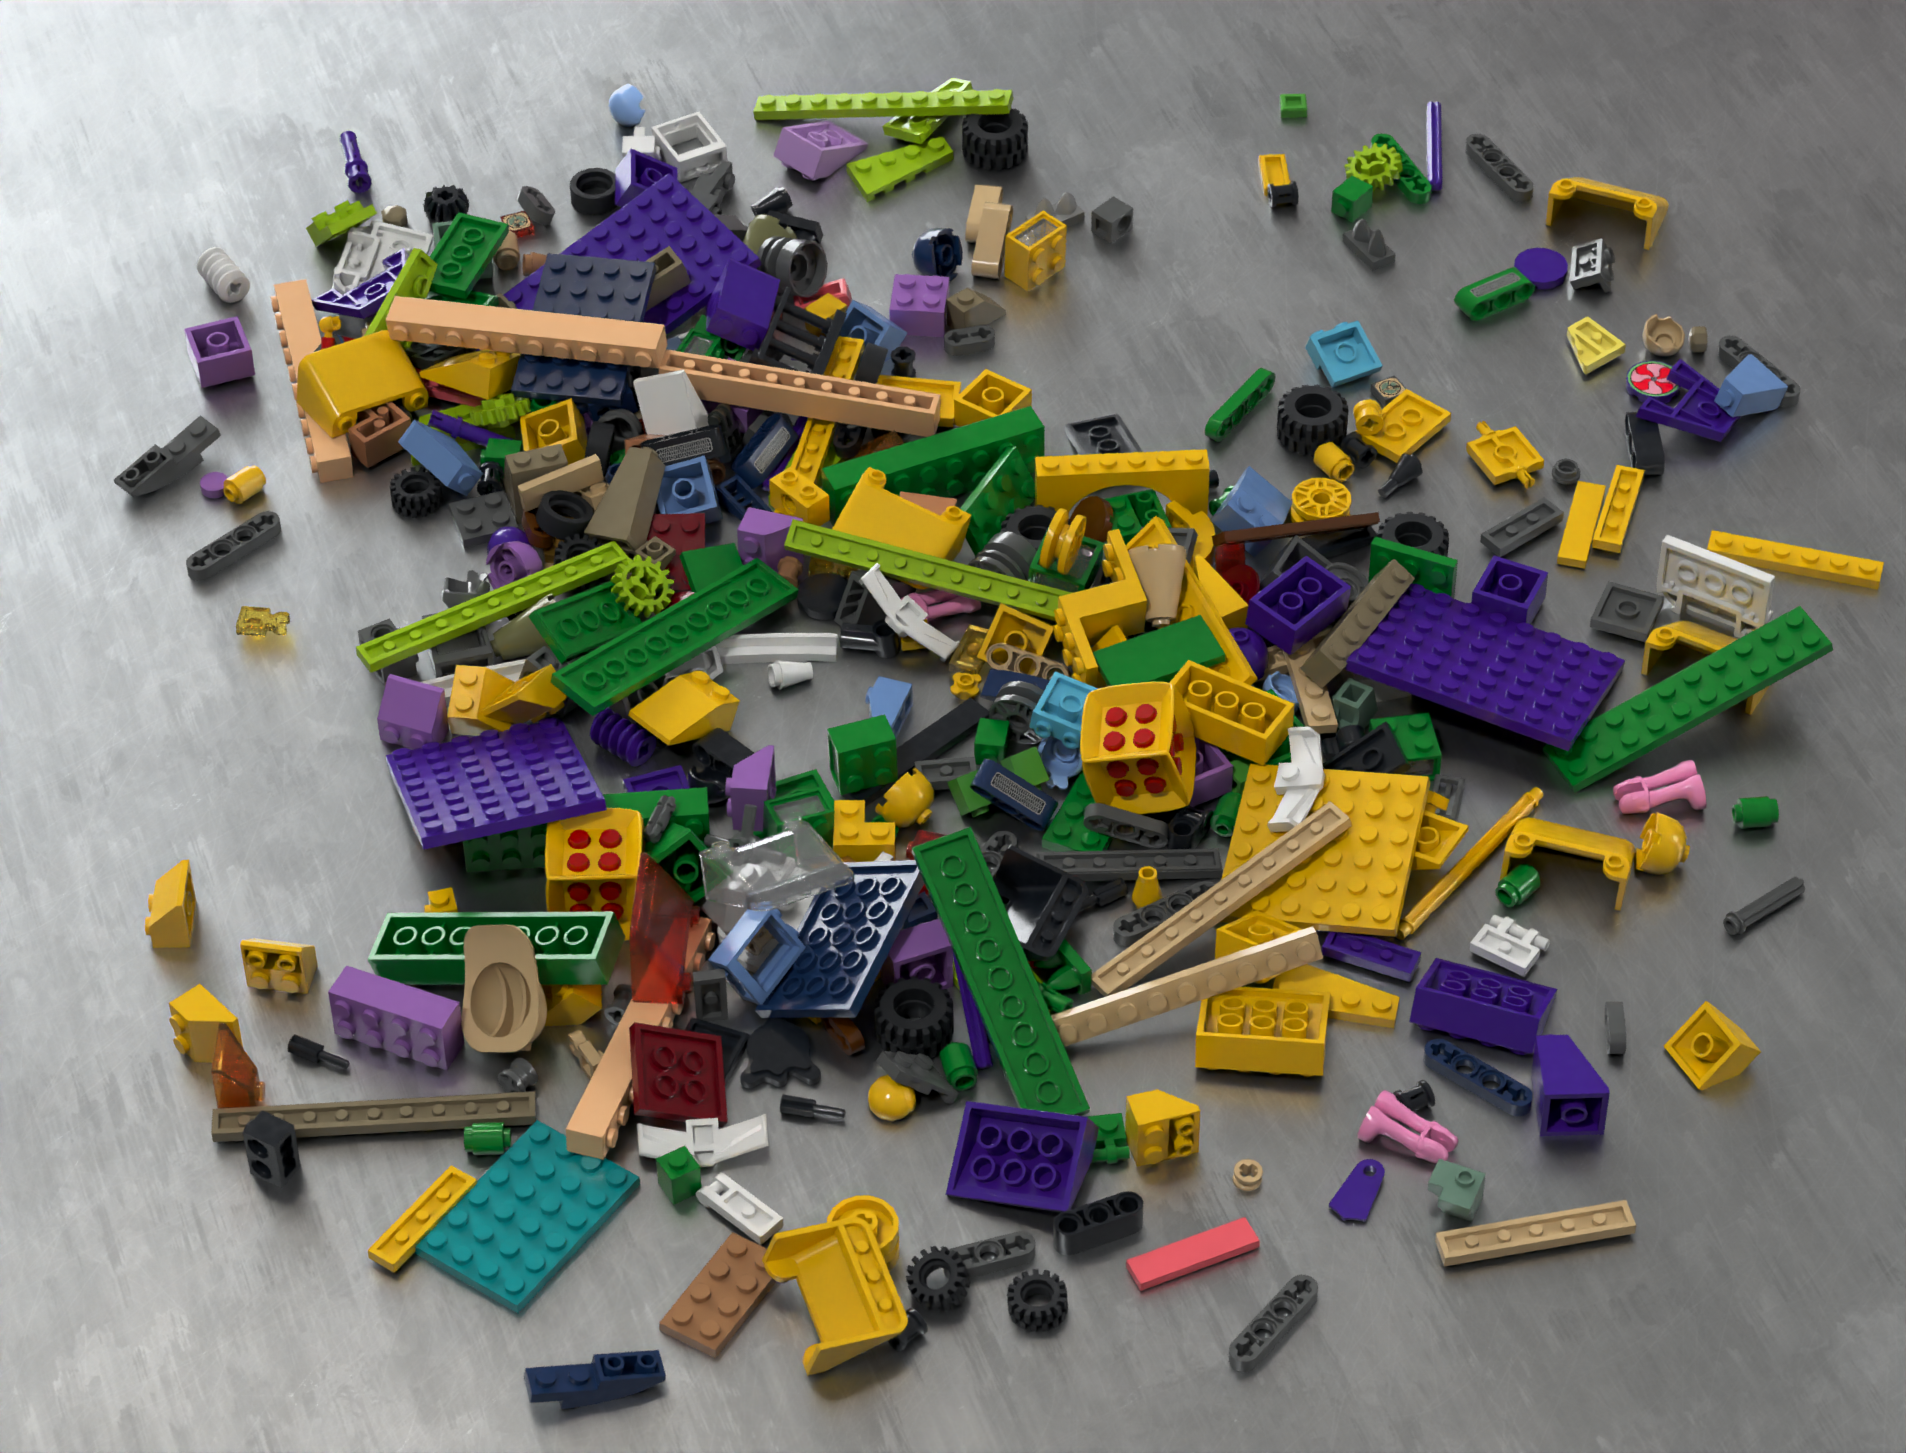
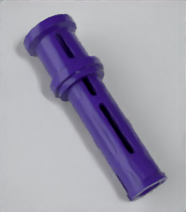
M345 131L340 135V142L346 159L344 171L348 177V187L355 193H363L372 184L371 177L367 174L368 165L361 158L356 134L352 131Z

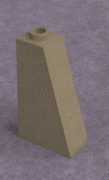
M629 447L584 531L591 540L593 538L598 540L597 545L601 543L605 545L615 540L625 553L635 555V550L646 543L666 467L657 457L658 453L649 447Z

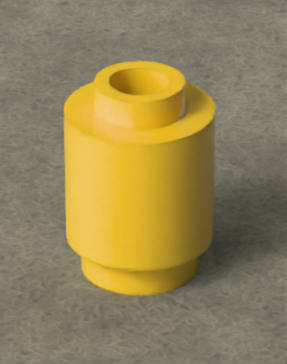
M1333 442L1321 444L1315 450L1314 464L1332 480L1344 482L1351 477L1355 469L1352 459Z
M255 465L251 467L246 466L224 481V495L230 502L242 504L263 489V485L266 484V477L259 467Z

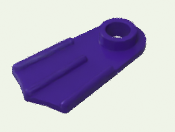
M1374 1159L1360 1161L1329 1202V1208L1334 1210L1344 1221L1359 1220L1366 1222L1384 1178L1385 1170L1383 1165ZM1368 1171H1371V1172H1373L1375 1175H1374V1176H1366L1364 1173H1365V1172H1368Z

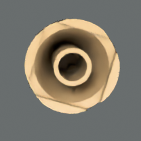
M1158 544V548L1149 549V546L1146 545L1128 550L1147 599L1146 621L1152 622L1153 627L1169 626L1170 621L1176 620L1187 555L1185 547L1175 544Z

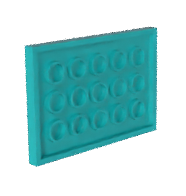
M537 1120L491 1166L458 1204L416 1245L415 1254L519 1314L640 1186V1177L607 1158L602 1160L567 1151L566 1136Z

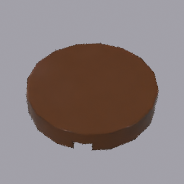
M1089 496L1077 505L1070 517V521L1072 522L1076 515L1085 516L1087 522L1084 536L1105 543L1108 531L1112 530L1113 523L1110 522V515L1113 516V509L1105 499L1098 496Z

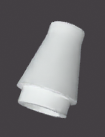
M776 660L773 664L768 665V681L771 687L783 689L805 680H812L813 668L810 662L801 663Z

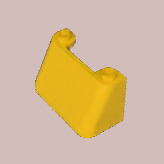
M382 330L310 353L301 360L298 366L296 402L331 438L348 433V428L356 424L357 412L402 398V405L408 411H417L428 407L427 389L401 342L390 339L388 330Z

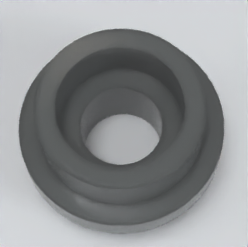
M1561 459L1552 468V477L1561 484H1572L1579 480L1580 469L1574 460Z

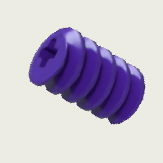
M610 708L599 712L591 725L590 738L593 743L600 745L605 750H609L611 754L618 756L623 761H627L631 766H641L649 760L655 750L656 737L654 735L649 736L647 730L640 729L637 724H631L629 719H622L619 713H613Z

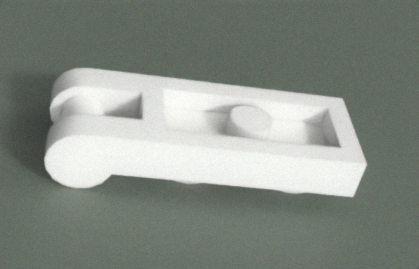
M719 1173L712 1179L711 1185L703 1186L696 1192V1197L703 1206H710L759 1245H762L784 1227L783 1217L724 1173Z

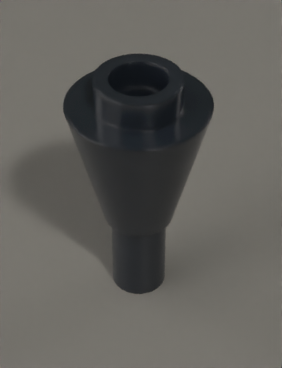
M1402 454L1390 474L1389 480L1378 490V493L1383 498H1387L1396 488L1422 475L1423 470L1420 460L1414 455Z

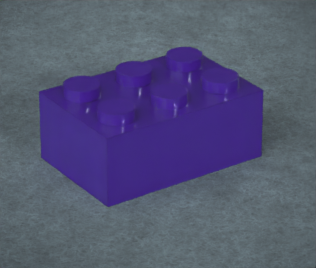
M1305 556L1249 600L1245 624L1291 656L1347 611L1351 586L1308 556Z

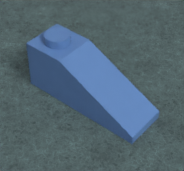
M878 676L874 686H870L866 694L865 702L869 704V717L872 718L885 714L895 738H897L913 706L912 684Z

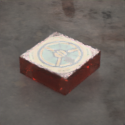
M525 211L500 217L501 222L507 223L509 231L514 232L517 238L534 234V226Z

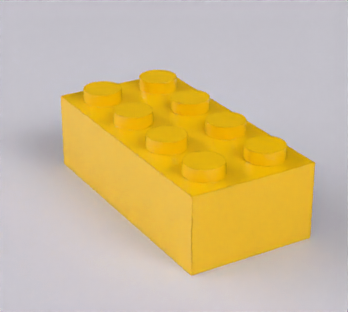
M1188 660L1170 681V683L1178 688L1184 699L1193 723L1194 737L1264 766L1289 735L1288 728L1293 727L1294 703Z

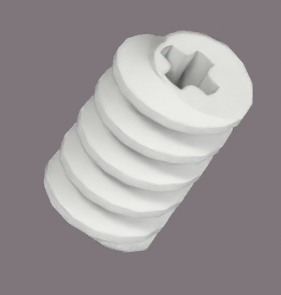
M212 247L203 252L197 263V270L200 276L204 278L224 302L234 303L242 300L250 289V281L246 278L245 274L240 271V268L235 265V262L230 259L229 255L222 248Z

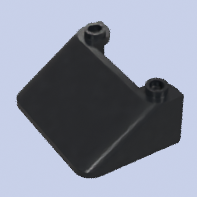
M1009 845L993 879L1003 904H1007L1006 911L1027 961L1051 960L1055 957L1089 892L1088 886L1083 880Z

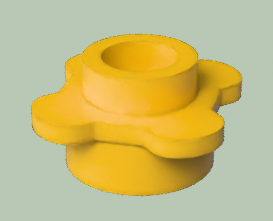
M955 673L953 675L954 685L950 687V691L961 700L973 699L979 694L978 684L982 682V678L978 674Z

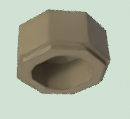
M393 205L387 206L381 211L382 222L400 227L408 224L406 208Z
M1705 326L1692 327L1688 338L1690 350L1692 353H1704L1707 351L1708 344L1707 328Z

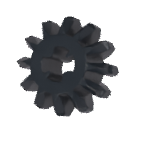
M443 184L441 188L433 187L431 192L426 193L423 204L426 217L429 218L430 223L453 221L458 212L468 213L469 199H467V195H465L462 188L456 189L455 185L445 187Z

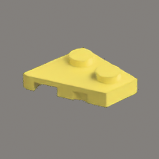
M1588 316L1567 327V338L1583 373L1586 375L1625 353L1626 344Z

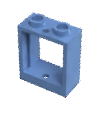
M753 902L708 959L715 969L724 968L726 981L742 999L759 1005L764 1003L806 948L798 939V931L792 926L785 924L781 919V912L770 904L764 906ZM764 926L778 941V944L755 974L751 976L737 958L760 928Z

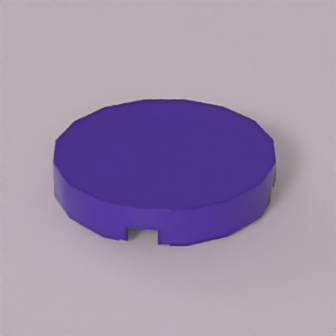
M1532 248L1519 253L1515 258L1514 267L1527 277L1534 286H1537V289L1546 290L1555 288L1565 281L1568 263L1564 256L1554 250Z

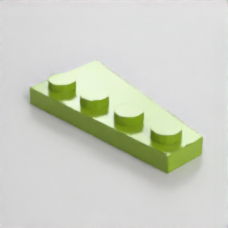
M952 77L932 92L944 90L967 91L973 90L970 81ZM949 115L894 117L882 127L886 136L922 144Z
M413 248L364 336L388 330L386 318L395 296L427 298L438 264L422 249ZM400 341L405 350L411 347L412 342Z

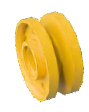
M1328 478L1304 480L1294 488L1292 493L1291 522L1350 516L1351 494L1344 485L1336 480Z
M1060 508L1055 513L1046 533L1039 564L1047 569L1058 558L1057 571L1066 575L1072 568L1079 552L1087 519L1085 516L1076 515L1071 524L1068 525L1069 512Z

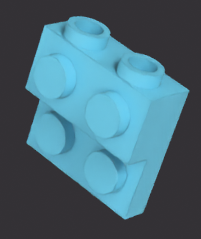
M1358 320L1351 323L1342 322L1335 326L1334 329L1325 332L1324 330L1316 331L1309 337L1305 347L1316 369L1323 370L1332 388L1379 372L1383 366Z
M1055 671L1033 710L1029 727L1034 729V732L1042 738L1052 736L1062 740L1063 745L1069 749L1080 748L1084 702L1087 694L1098 688Z

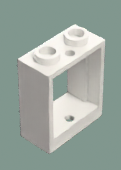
M699 111L652 127V136H655V146H660L661 159L665 163L677 168L678 181L680 183L699 177L701 173L708 174L714 172L722 160L727 161V146ZM694 138H698L703 144V147L677 155L671 147Z

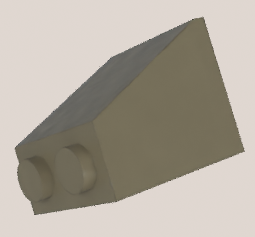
M561 444L505 455L503 485L517 524H521L524 509L521 504L518 485L567 466L568 462Z

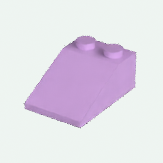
M830 121L783 127L773 156L781 160L782 165L785 167L796 169L802 173L801 175L804 178L815 181L819 178L829 177L864 151L868 143Z

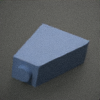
M1750 354L1724 379L1714 401L1731 417L1778 409L1788 386L1756 357Z
M413 420L398 441L404 449L444 485L467 496L483 475L481 470L454 438L421 422Z

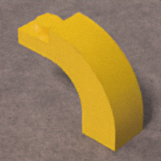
M1175 500L1166 504L1165 514L1171 524V528H1194L1198 534L1190 562L1193 571L1194 556L1200 554L1213 567L1215 546H1213L1212 536L1215 535V529L1210 518L1202 510L1192 515L1187 508H1184Z

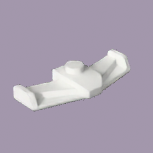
M876 563L859 580V583L861 585L864 583L887 615L885 622L900 637H911L940 656V660L945 662L961 645V642L959 640L957 642L953 641L924 622L923 620L928 614L908 595L901 600L879 570L880 565Z
M1311 727L1288 728L1291 762L1279 763L1274 788L1278 795L1284 794L1273 818L1267 824L1270 832H1287L1304 821L1319 791L1323 788L1325 773L1322 764L1320 734Z
M766 1114L722 1129L718 1127V1118L686 1120V1132L637 1123L639 1156L658 1158L686 1146L700 1168L714 1167L718 1162L769 1146Z

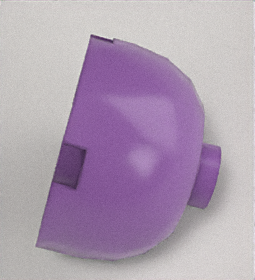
M520 541L505 542L494 546L489 551L486 559V565L490 564L491 570L488 580L494 590L543 570L537 551L532 546Z

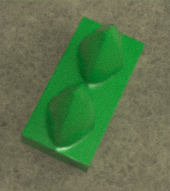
M1065 938L1053 959L1034 961V967L1058 968L1047 982L1053 990L1075 988L1080 995L1091 991L1092 969Z

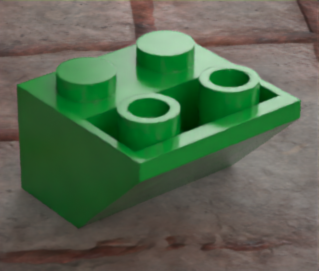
M1153 489L1105 498L1113 509V516L1110 515V522L1113 523L1112 530H1120L1125 545L1140 531L1141 527H1145L1155 516L1163 519L1167 528H1171V524Z

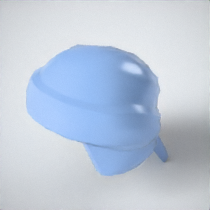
M1052 736L1042 739L1038 752L1045 770L1050 776V780L1045 783L1048 788L1052 789L1058 785L1059 789L1065 790L1068 786V779L1076 776L1083 770L1080 748L1069 749L1063 745L1062 740Z

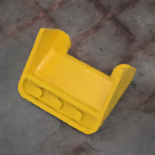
M1581 177L1561 179L1556 181L1549 191L1546 225H1552L1563 201L1574 197L1632 211L1636 217L1647 221L1644 249L1650 250L1668 211V202L1660 196Z
M869 467L861 476L832 530L953 561L962 549L972 515L956 506H948L941 516L885 490L886 475L880 470ZM899 580V581H901V582H903V583H906V584H908V585H910V586H912V587H914V588H917V589H927V588H929V587H925V586L917 585V584H914V583H910V582H906V581Z
M1686 620L1656 628L1645 641L1641 674L1647 676L1663 651L1672 648L1675 643L1711 655L1738 639ZM1769 686L1747 698L1746 714L1751 715Z
M1531 817L1522 818L1517 821L1505 847L1500 880L1509 873L1513 857L1524 858L1529 856L1533 851L1534 845L1604 861L1603 873L1605 876L1613 881L1620 882L1614 910L1621 911L1636 852L1634 845L1630 841Z
M850 1217L774 1234L762 1259L765 1269L774 1280L780 1283L796 1279L821 1343L809 1346L803 1355L802 1362L807 1376L825 1372L900 1335L905 1330L908 1323L907 1314L872 1228L865 1220L858 1217Z

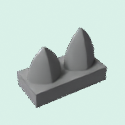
M1065 192L1058 203L1053 205L1048 199L1043 197L1035 213L1025 216L1026 222L1044 210L1067 225V227L1085 220V212L1076 204L1074 196L1068 192ZM1037 223L1030 230L1039 237V223Z

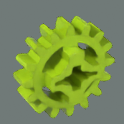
M1374 143L1372 148L1369 149L1364 145L1363 151H1353L1355 157H1348V164L1344 165L1347 179L1350 176H1354L1372 185L1373 192L1378 187L1384 190V185L1386 184L1394 185L1393 179H1400L1399 172L1403 171L1400 153H1396L1394 147L1388 149L1387 144H1383L1379 148L1377 143Z
M508 393L499 394L489 400H481L482 405L475 406L476 408H472L469 411L472 424H475V426L482 424V426L487 425L488 429L493 427L501 428L520 421L519 416L526 415L525 413L531 412L529 398L514 397V394Z
M636 555L633 560L627 557L622 564L618 565L614 571V576L611 578V582L615 584L611 592L619 594L615 601L617 603L624 602L626 604L624 606L625 611H628L630 608L634 609V616L636 617L641 611L646 618H649L652 613L659 614L671 602L670 598L675 592L670 589L674 580L666 578L670 571L668 569L662 571L660 569L662 562L660 561L656 564L651 563V556H647L644 561H642L640 555ZM631 572L632 575L629 577V580H626L627 574ZM656 593H659L658 599L654 600Z

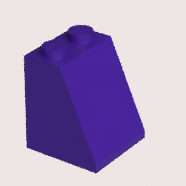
M729 258L707 302L706 331L752 351L755 348L759 349L769 328L780 279Z
M1536 1035L1531 1082L1539 1137L1604 1135L1610 1095L1608 1086L1569 1035Z

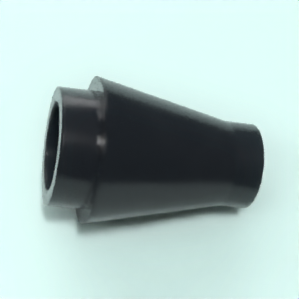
M782 187L780 189H773L756 204L752 205L751 209L754 216L768 215L769 210L779 213L788 212V208L792 207L793 204L787 190Z

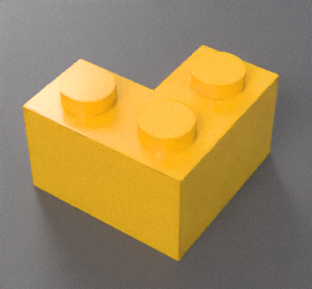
M834 800V860L849 856L856 862L875 861L884 851L892 855L894 861H896L895 822H866L865 800Z

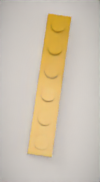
M1714 530L1711 531L1707 546L1709 551L1748 566L1876 590L1879 589L1884 562Z

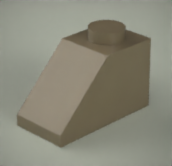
M968 287L946 299L947 325L952 329L988 325L1006 315V310L991 298Z

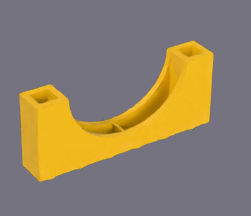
M1207 449L1035 457V507L1043 505L1045 508L1053 507L1055 511L1062 508L1070 512L1079 500L1092 492L1112 486L1134 485L1150 488L1162 493L1171 501L1175 500L1184 508H1187L1192 515L1202 510L1208 516L1210 468Z

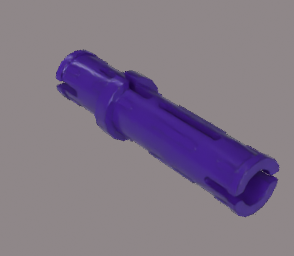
M433 409L427 425L451 434L450 437L452 438L460 437L487 447L489 438L513 440L512 438L463 421L462 417L454 418Z

